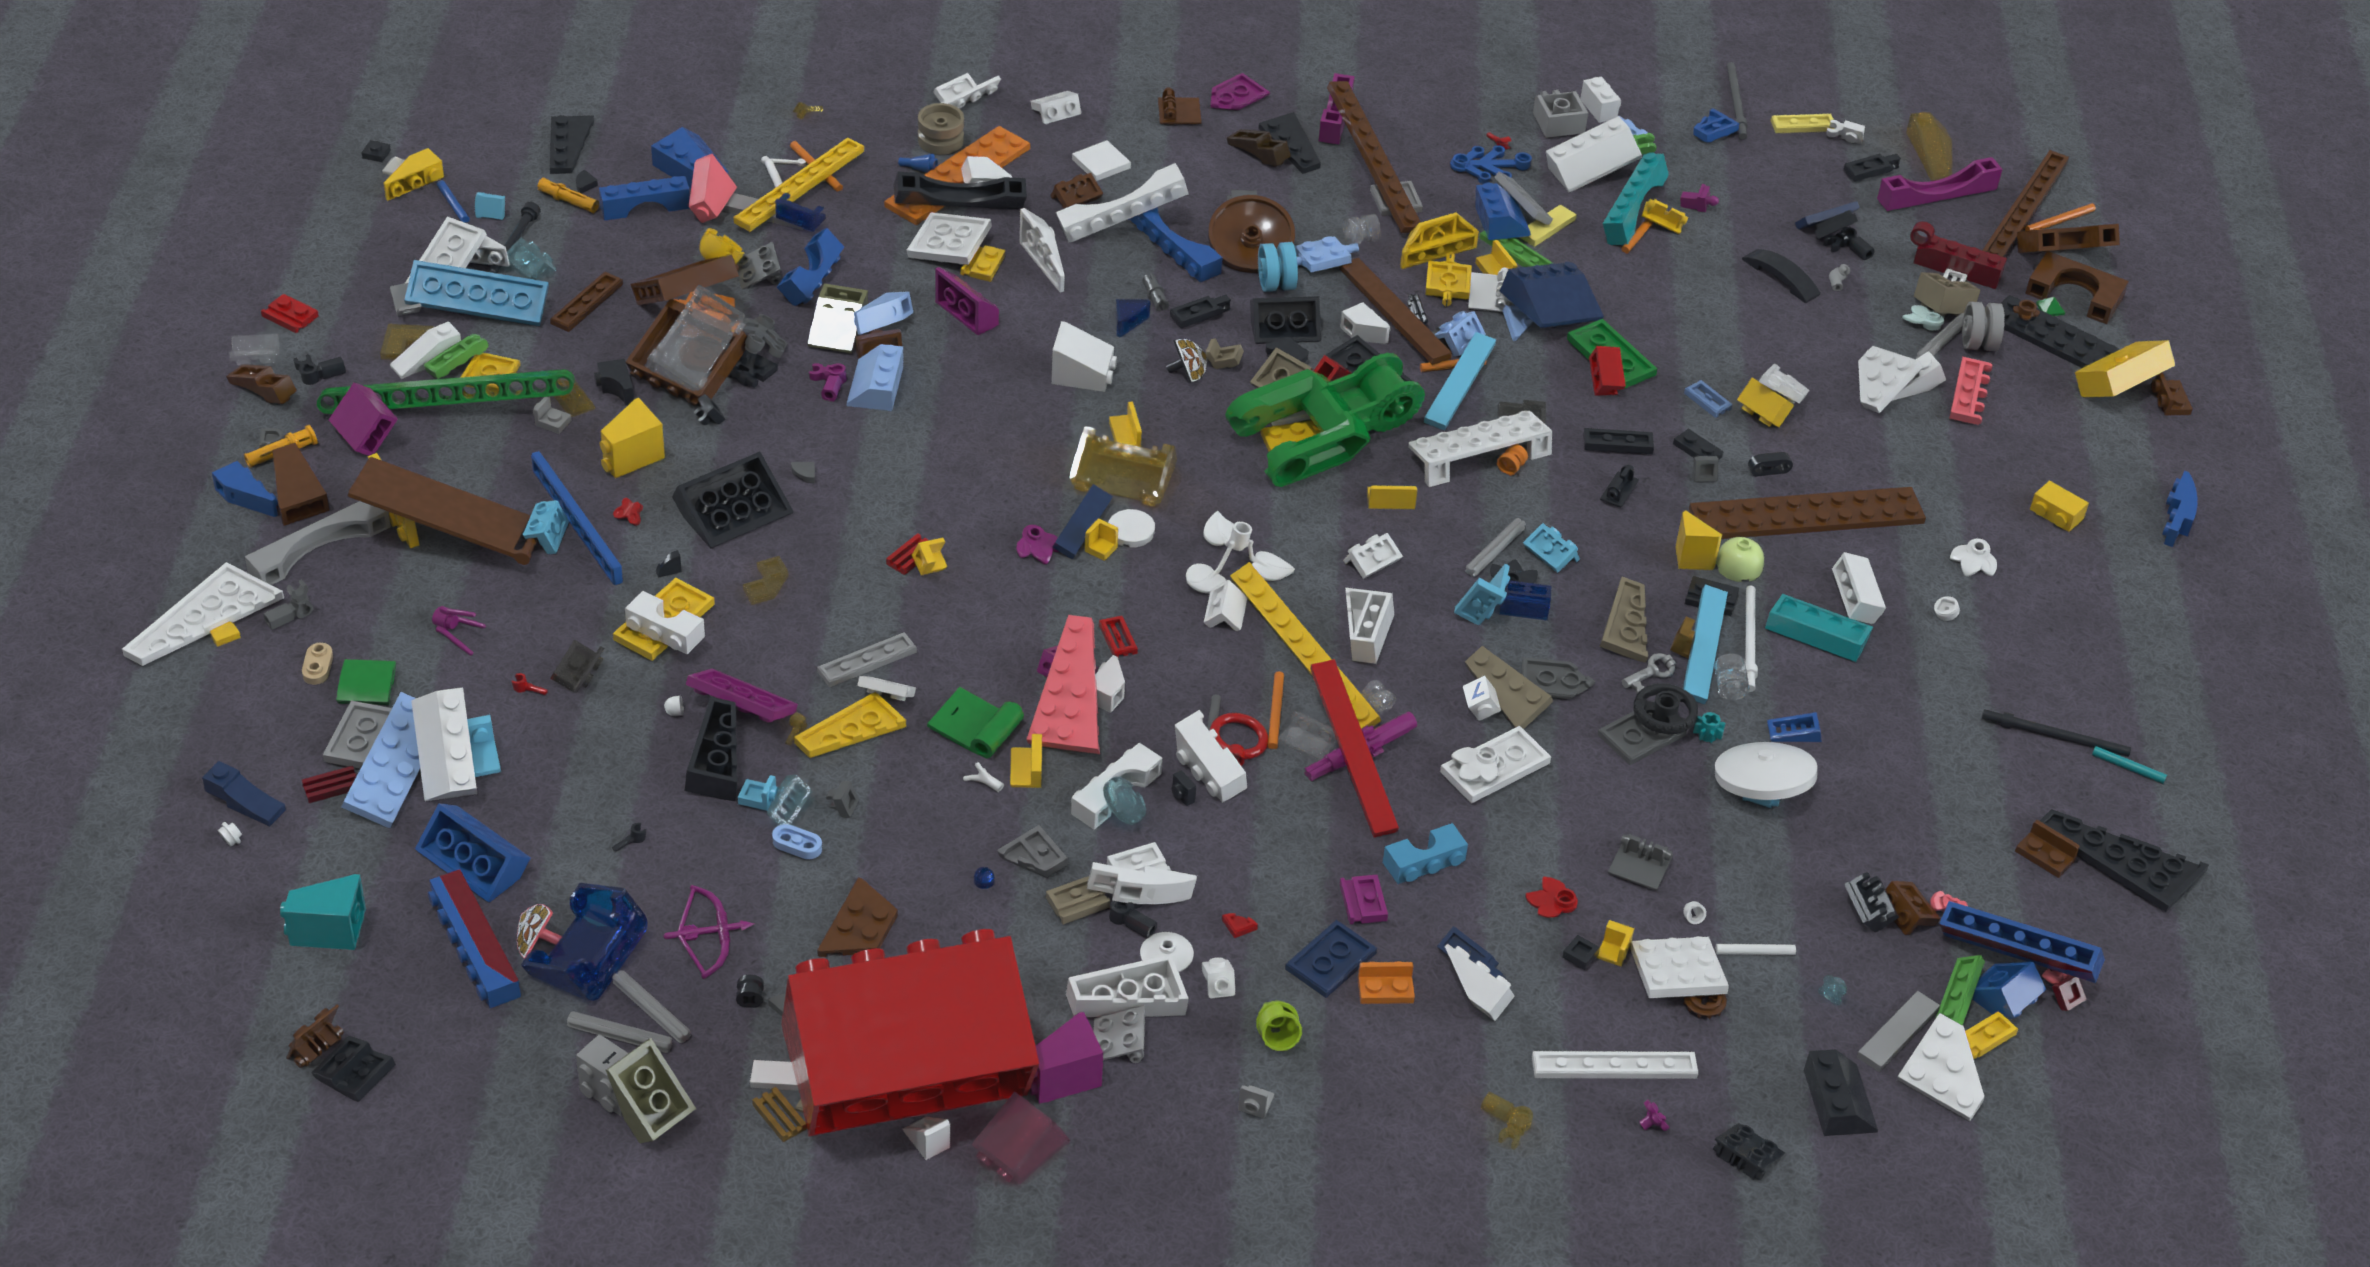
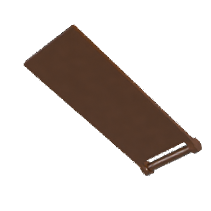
M369 457L348 492V497L505 554L514 558L522 565H527L532 558L531 552L538 541L537 537L528 538L522 549L515 550L531 515L374 457Z

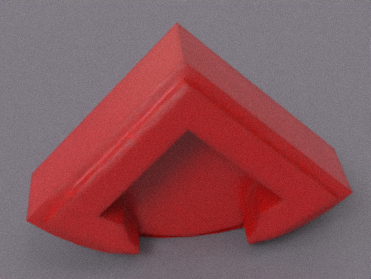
M1236 913L1222 915L1223 923L1234 938L1258 930V924L1250 917L1235 916Z

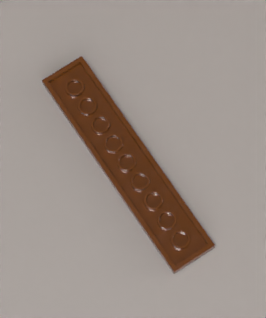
M1912 487L1696 502L1689 505L1690 513L1721 533V539L1925 524L1926 520Z

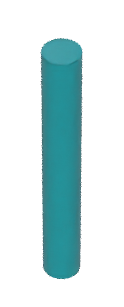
M2095 746L2092 753L2095 757L2162 784L2166 780L2167 774Z

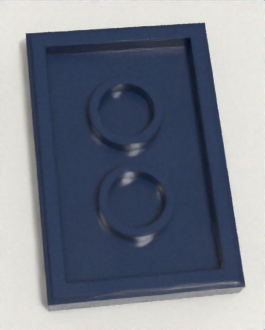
M1335 920L1285 964V970L1327 998L1359 969L1360 963H1366L1377 953V947L1338 920Z

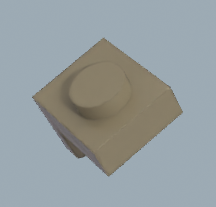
M1216 338L1210 340L1206 349V357L1214 369L1232 368L1239 365L1244 350L1241 344L1220 348Z

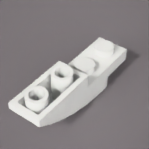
M1093 862L1087 889L1113 894L1112 901L1132 902L1134 904H1168L1191 899L1197 876L1145 866L1144 872Z

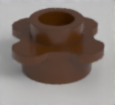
M2022 300L2019 306H2014L2013 312L2018 313L2019 317L2023 320H2030L2031 317H2037L2040 314L2039 310L2036 309L2037 305L2031 300Z

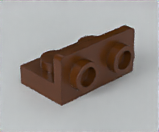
M1088 173L1086 175L1079 174L1067 182H1058L1050 196L1052 199L1058 198L1065 209L1075 204L1084 205L1102 197L1103 192L1092 173Z
M2163 372L2157 374L2155 379L2152 380L2151 390L2156 394L2158 406L2162 408L2164 415H2191L2193 409L2181 381L2166 380Z
M2036 820L2032 825L2030 833L2016 846L2015 852L2059 878L2075 862L2080 846L2039 820Z
M1891 881L1887 886L1886 891L1899 916L1894 922L1904 935H1910L1918 925L1936 926L1941 918L1913 882Z

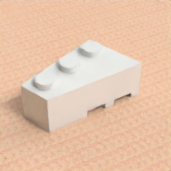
M1345 588L1352 661L1376 664L1394 617L1393 595L1386 592Z
M1198 710L1175 724L1178 751L1176 756L1182 765L1187 764L1197 781L1202 780L1209 794L1213 797L1217 796L1223 803L1247 789L1246 772L1228 748L1224 750L1215 740L1218 734L1214 729L1210 731L1207 729L1202 721L1204 715Z

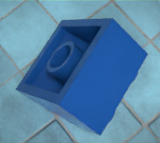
M2034 962L1994 964L1979 977L1972 1000L1992 1015L1999 1011L2008 1019H2013L2020 1016L2026 1006L2035 1003L2038 1000V996L2046 988Z

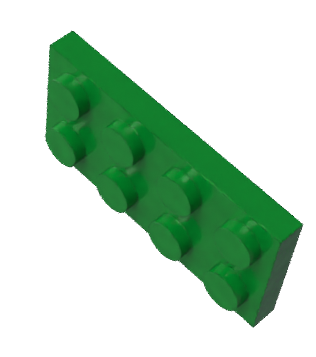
M1604 319L1567 334V340L1588 360L1596 346L1620 347L1625 388L1657 375V368Z

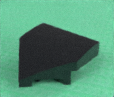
M1851 210L1845 211L1816 224V236L1818 239H1821L1857 223L1858 219L1855 213H1851Z

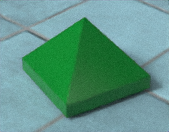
M2055 297L2036 302L2040 310L2052 316L2065 315V311Z

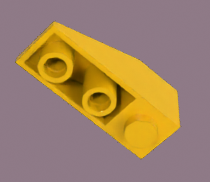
M429 148L410 155L384 182L386 200L399 197L443 178L442 160Z

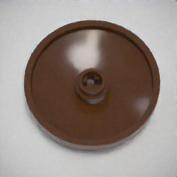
M1242 195L1227 200L1216 209L1209 223L1208 239L1210 247L1223 257V264L1237 271L1259 273L1258 251L1260 244L1273 243L1276 249L1279 243L1292 242L1294 244L1295 227L1289 213L1277 202L1263 196Z

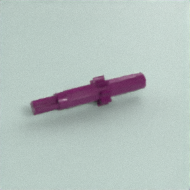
M1408 711L1375 729L1373 726L1362 728L1361 730L1371 756L1375 757L1383 753V745L1416 728L1417 721L1414 715ZM1340 747L1325 755L1321 760L1304 768L1306 771L1304 773L1310 781L1330 771L1333 772L1346 766Z

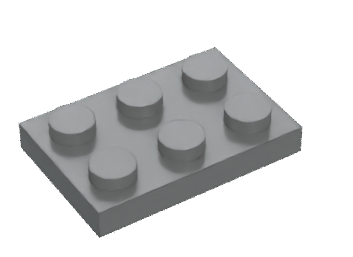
M351 701L323 753L324 762L361 769L392 708Z

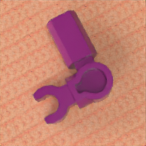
M813 364V371H809L810 379L813 381L825 380L821 396L824 400L834 402L842 384L847 381L845 366L843 364H833L825 367L822 364Z

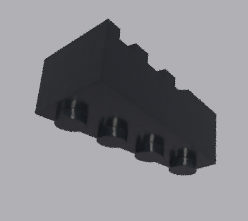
M710 697L687 768L684 791L735 801L738 782L736 702Z

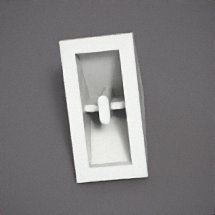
M925 1117L903 1128L905 1134L925 1160L950 1148V1123L948 1119Z

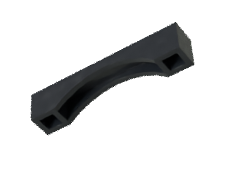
M898 171L894 181V203L1022 209L1027 198L1026 178L1003 177L980 183H951L927 177L919 172Z

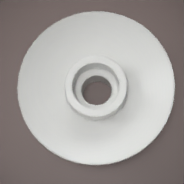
M1160 932L1151 935L1143 942L1140 949L1142 961L1172 954L1178 972L1185 970L1191 964L1194 954L1190 942L1183 936L1172 932Z

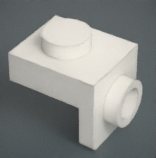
M1212 958L1209 962H1202V972L1207 980L1209 998L1234 996L1235 976L1234 969L1229 960Z

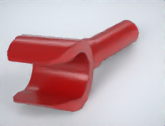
M1490 132L1487 133L1486 136L1495 141L1497 146H1502L1505 150L1511 149L1508 145V142H1511L1509 136L1499 138Z
M522 673L515 675L517 682L511 681L513 689L519 693L528 690L546 696L548 692L547 689L527 683L526 676Z

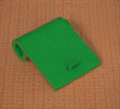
M959 687L927 723V727L967 750L988 759L992 757L1024 718V713L1021 706L1017 703L1005 702L1000 708H997Z

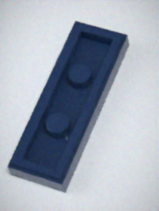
M1855 201L1806 216L1795 222L1797 229L1801 230L1819 224L1848 210H1851V213H1853L1860 207L1858 202Z

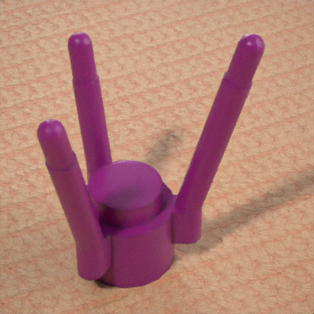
M444 606L438 607L432 616V623L437 626L436 632L445 635L468 655H473V651L447 630L454 629L458 622L483 629L486 628V625L460 617H475L476 613L450 609Z

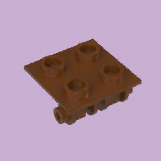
M1165 88L1162 97H1158L1160 124H1201L1199 98L1175 97V91L1172 88Z
M338 1004L330 1010L328 1008L323 1009L314 1018L315 1022L309 1027L303 1025L293 1034L294 1040L288 1046L290 1050L286 1057L287 1059L294 1055V1062L298 1067H307L318 1056L322 1055L321 1049L327 1051L329 1047H332L341 1040V1035L344 1034L342 1028L338 1025L335 1027L332 1025L339 1007Z

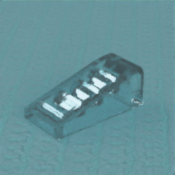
M796 774L786 776L776 793L767 815L777 825H791L813 791ZM782 804L788 808V812L781 806ZM778 810L785 816L784 820L777 814Z

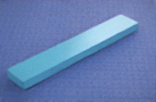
M1475 332L1427 412L1424 423L1445 431L1493 350L1496 339Z
M1704 585L1702 589L1694 629L1695 634L1692 639L1683 689L1687 690L1695 698L1696 702L1705 704L1708 699L1728 593L1708 585Z

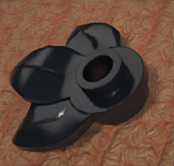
M1516 559L1507 563L1510 566L1508 572L1510 580L1504 591L1516 593L1522 587L1532 585L1537 580L1538 571H1523L1519 562ZM1497 564L1491 565L1490 574L1493 578L1502 566Z

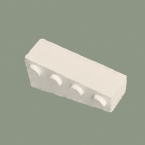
M1172 954L1069 977L1066 992L1073 1016L1084 1012L1086 1017H1101L1140 1006H1145V1017L1186 1015L1189 1000Z

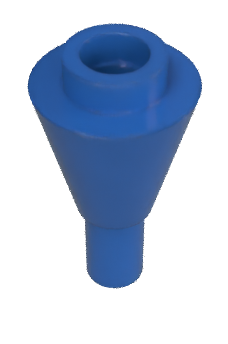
M932 153L913 158H899L898 165L912 167L913 169L928 173L938 166V159Z

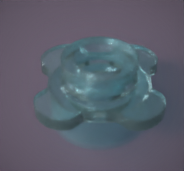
M1826 975L1824 977V984L1818 989V992L1821 996L1831 1000L1833 1004L1838 1006L1842 1003L1841 997L1846 994L1847 987L1842 979Z

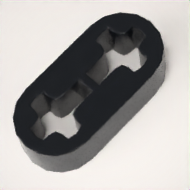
M1775 452L1753 456L1748 462V467L1753 476L1758 477L1785 474L1792 469L1793 462L1788 453Z

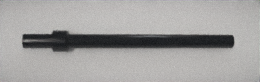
M1986 709L1982 713V719L2001 723L2000 726L2011 728L2012 726L2093 748L2097 746L2109 752L2128 757L2131 752V747L2017 718L2011 713L2004 712L2001 714Z

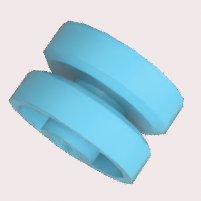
M1292 242L1279 243L1277 249L1273 243L1260 244L1258 272L1263 292L1276 291L1279 285L1282 290L1296 289L1298 266L1296 251Z

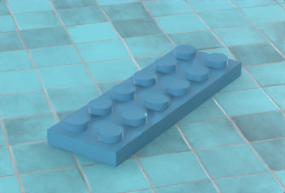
M414 260L404 301L405 304L409 305L420 303L421 307L540 326L549 283Z

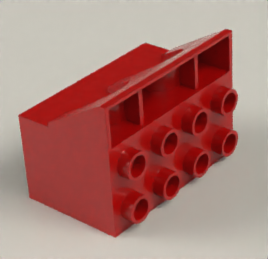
M980 929L963 935L961 937L962 944L941 948L939 940L924 939L909 944L906 947L907 954L886 958L883 949L875 948L855 953L851 956L852 964L830 968L829 960L824 958L811 959L796 965V974L788 975L781 1025L801 1096L808 1136L1028 1095L1039 1067V1060L1011 936L995 938L993 930Z

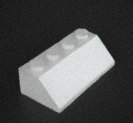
M1619 116L1546 151L1548 169L1568 192L1583 187L1642 158L1630 128Z
M463 687L435 691L411 700L425 801L477 794Z

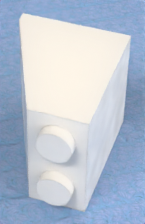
M1061 321L1053 347L1052 384L1105 392L1107 384L1112 383L1113 371L1111 369L1115 370L1117 365V356H1114V346L1067 322Z

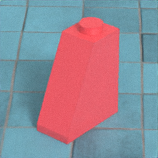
M713 154L697 159L694 165L689 208L701 223L717 218L737 188Z

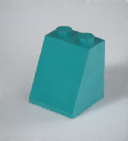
M358 874L290 890L286 902H282L280 908V916L285 920L284 935L288 936L290 946L355 950L366 911L361 877Z

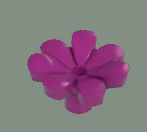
M1647 1099L1644 1102L1647 1108V1116L1639 1121L1642 1127L1647 1130L1655 1125L1661 1127L1664 1131L1670 1129L1665 1122L1667 1120L1662 1113H1658V1106Z

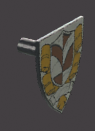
M1174 340L1173 342L1180 359L1167 364V371L1171 373L1184 367L1190 383L1201 379L1207 367L1206 352L1191 340Z

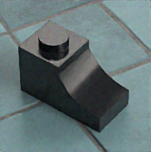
M625 359L597 363L598 372L594 373L596 386H601L603 394L616 395L624 402L625 406L629 405L634 400V393Z

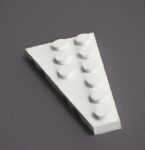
M226 562L122 648L123 655L144 666L210 634V629L212 630L229 621L233 623L283 599V591Z

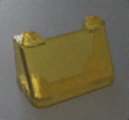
M1084 427L1070 475L1071 483L1074 484L1075 489L1088 491L1094 484L1109 494L1141 500L1142 503L1148 506H1155L1161 503L1177 462L1175 446L1163 443L1161 450H1158L1157 446H1153L1152 449L1110 441L1106 435H1103V438L1095 435L1096 429Z

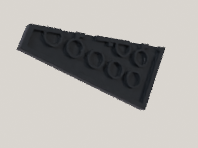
M2053 809L2039 820L2080 846L2077 853L2078 857L2165 912L2207 871L2209 864L2201 861L2199 865L2185 860L2186 856L2178 853L2176 857L2164 853L2158 846L2121 834L2119 837L2107 833V828L2098 826L2097 829L2083 824L2081 819Z

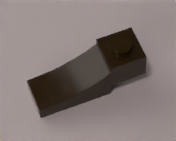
M1240 129L1226 138L1228 145L1252 153L1261 159L1262 164H1270L1276 167L1282 165L1284 160L1291 157L1287 141L1272 140L1270 132Z

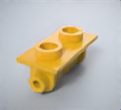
M1657 199L1646 201L1642 217L1680 235L1683 224L1685 225L1688 220L1685 213L1671 208L1668 212L1666 211L1668 205L1657 201Z

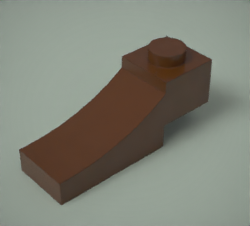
M242 364L226 376L230 384L247 388L259 394L266 402L283 404L289 401L290 396L297 392L290 376L275 374L271 366Z

